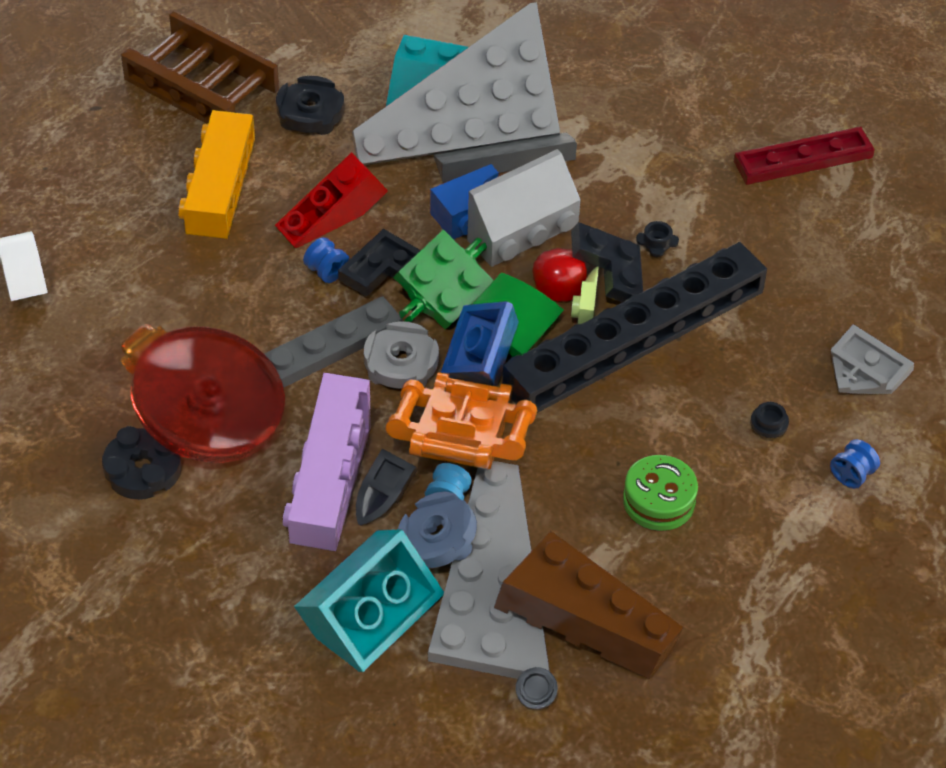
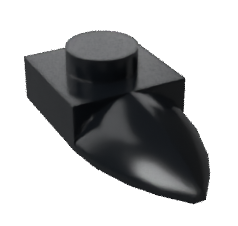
M381 449L358 491L356 501L357 523L361 526L370 523L382 516L394 503L398 504L417 472L416 466Z

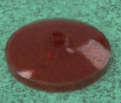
M186 327L170 331L158 337L142 352L131 381L132 404L138 419L147 432L172 452L201 462H232L258 452L274 436L284 413V387L272 362L252 343L233 333L216 328Z

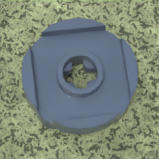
M437 492L425 496L415 503L418 509L410 517L405 514L400 521L398 529L404 531L428 568L444 566L454 560H463L472 551L471 542L477 530L476 516L464 500L459 499L456 494ZM438 525H443V529L439 533L430 535L436 531Z

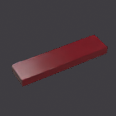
M860 126L737 152L734 155L733 162L745 184L749 185L873 158L875 149Z

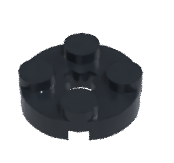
M302 76L297 78L298 83L292 84L289 87L288 82L284 84L276 96L277 114L280 118V124L284 129L306 133L316 132L320 135H326L333 131L334 125L341 120L344 114V94L335 88L334 82L320 76ZM309 102H315L314 106H306Z
M127 426L117 432L116 438L107 445L102 457L103 472L105 478L111 483V488L117 494L130 499L142 500L154 497L153 492L159 491L164 487L165 491H167L177 482L182 469L181 455L176 438L171 434L151 428L137 429ZM148 459L151 464L145 463L142 468H136L135 461Z

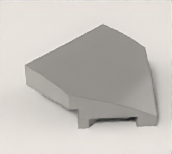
M854 324L831 349V359L838 392L892 394L914 370V362Z

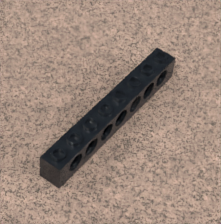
M741 242L728 248H722L713 256L700 263H693L686 270L675 276L664 278L650 289L632 295L625 302L613 308L603 310L598 316L582 324L572 326L567 332L553 339L543 341L538 347L525 354L512 357L507 363L503 364L502 384L513 386L511 399L515 404L521 400L531 401L537 407L538 413L763 293L768 268Z

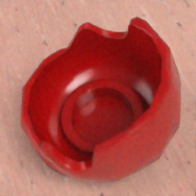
M554 248L545 251L533 263L532 273L536 289L551 300L567 302L573 299V295L581 296L582 281L587 279V268L584 261L573 258L572 249Z

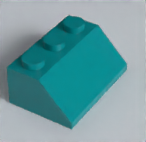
M403 35L394 58L386 106L466 50L468 46Z
M402 529L377 530L302 598L294 608L318 641L357 671L364 672L444 595V591Z

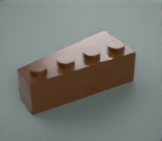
M552 531L538 543L502 582L494 605L495 609L506 614L510 610L526 617V623L542 629L545 626L565 635V641L578 647L580 644H584L600 651V657L648 679L651 678L672 653L684 628Z

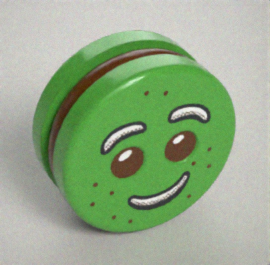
M667 455L644 457L635 462L627 472L623 494L624 508L633 521L645 528L657 531L678 528L685 524L694 512L698 492L697 478L687 464L675 457Z

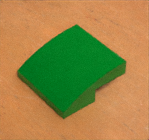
M502 272L473 303L483 304L507 301L513 304L519 323L508 352L512 357L528 352L564 311L557 303L534 287Z

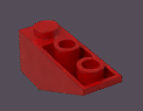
M351 152L280 219L275 226L297 249L363 216L388 190Z

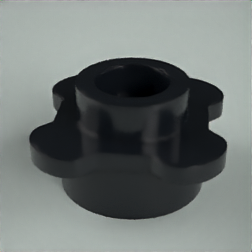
M653 221L645 226L644 233L640 232L637 234L636 242L639 245H644L652 256L661 257L670 247L678 246L679 238L673 235V230L667 223Z

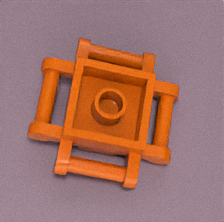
M438 372L433 389L425 388L417 380H408L404 383L400 392L402 399L396 413L392 414L388 419L386 432L392 438L410 441V455L491 470L495 457L518 460L523 456L526 448L524 439L528 426L535 420L537 407L528 400H521L516 405L510 404L513 391L512 385L501 384L500 387L453 379L450 378V374ZM415 406L425 407L419 423L410 421ZM505 422L513 423L510 435L502 439Z

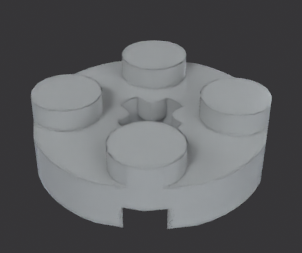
M398 321L386 324V330H382L377 334L376 330L372 332L364 345V364L370 381L375 384L402 388L406 381L417 380L425 387L427 379L433 376L438 367L439 347L435 339L433 341L428 336V330L415 323ZM400 351H405L407 358L400 359L393 355H398Z

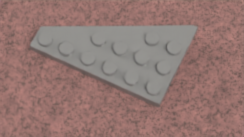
M537 2L528 4L354 129L352 136L356 157L364 165L559 134L560 128Z

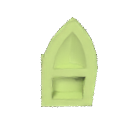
M595 267L588 275L586 281H582L581 296L573 295L571 317L578 318V324H582L594 316L599 267Z

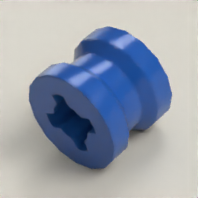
M327 237L314 241L306 250L303 258L304 265L311 271H317L318 277L325 283L336 281L338 279V270L349 260V256L343 250L335 249V244Z
M855 439L846 445L844 453H838L830 461V467L838 481L849 488L855 489L859 488L866 481V475L873 474L880 467V459L874 448L868 443Z

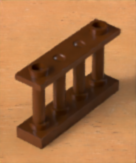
M174 11L169 14L171 36L152 52L145 55L129 47L121 54L124 80L206 124L209 123L212 110L236 113L235 106L258 86L273 93L279 91L278 65ZM180 45L193 50L188 57L173 69L160 64L164 58ZM206 58L219 64L217 68L199 83L185 77ZM232 72L246 78L226 97L211 91Z

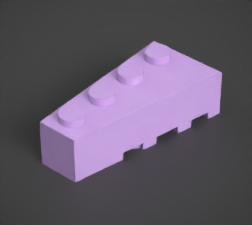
M330 373L323 374L308 439L303 447L300 472H296L293 481V501L286 504L283 514V526L288 527L290 544L331 551L337 550L371 429L370 380Z

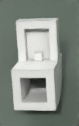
M30 231L0 238V263L3 268L10 300L14 301L48 293L33 232Z

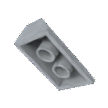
M556 149L469 191L467 241L471 244L475 238L482 239L475 250L484 242L486 243L487 249L480 255L491 267L510 260L533 246H539L551 237L571 230L579 222L580 197L562 153Z

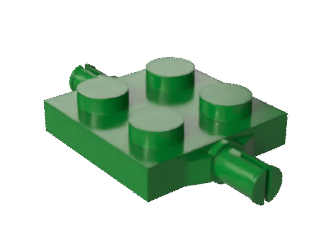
M443 229L393 277L407 291L412 300L399 312L400 318L402 319L407 313L412 311L404 320V322H412L423 312L433 317L444 329H447L460 316L463 305H471L494 281L475 260L487 249L486 243L484 242L475 250L482 241L480 238H475L464 249Z

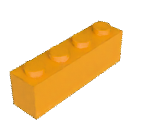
M212 110L209 123L203 124L201 131L202 147L196 148L194 154L195 170L194 173L189 172L187 177L186 191L188 194L186 198H181L179 204V218L184 219L186 234L228 239L255 142L252 114Z

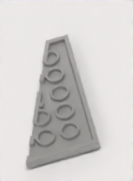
M493 461L491 470L478 467L468 502L477 520L476 534L471 542L472 551L465 559L452 561L428 650V661L518 679L529 668L540 667L549 671L543 627L539 629L526 623V617L509 610L506 614L494 608L502 582L531 552L519 466Z

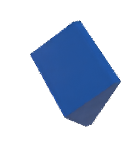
M505 301L463 305L441 373L450 374V378L497 386L503 370V364H505L519 323L513 304Z

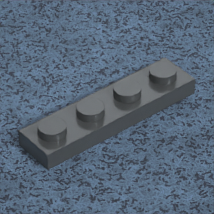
M382 296L258 356L257 367L274 389L278 391L363 349L368 336L376 330L377 334L382 330H386V324L403 321V319L400 318L396 310Z

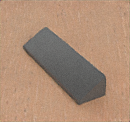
M566 132L434 154V160L442 182H447L489 164H492L499 173L512 171L556 149L562 153L565 161L576 160L577 143Z

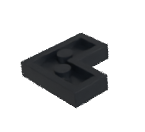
M578 222L571 230L572 256L604 269L605 296L625 302L632 295L644 292L640 245Z
M382 229L338 270V280L367 297L388 276L394 277L421 250L391 232Z

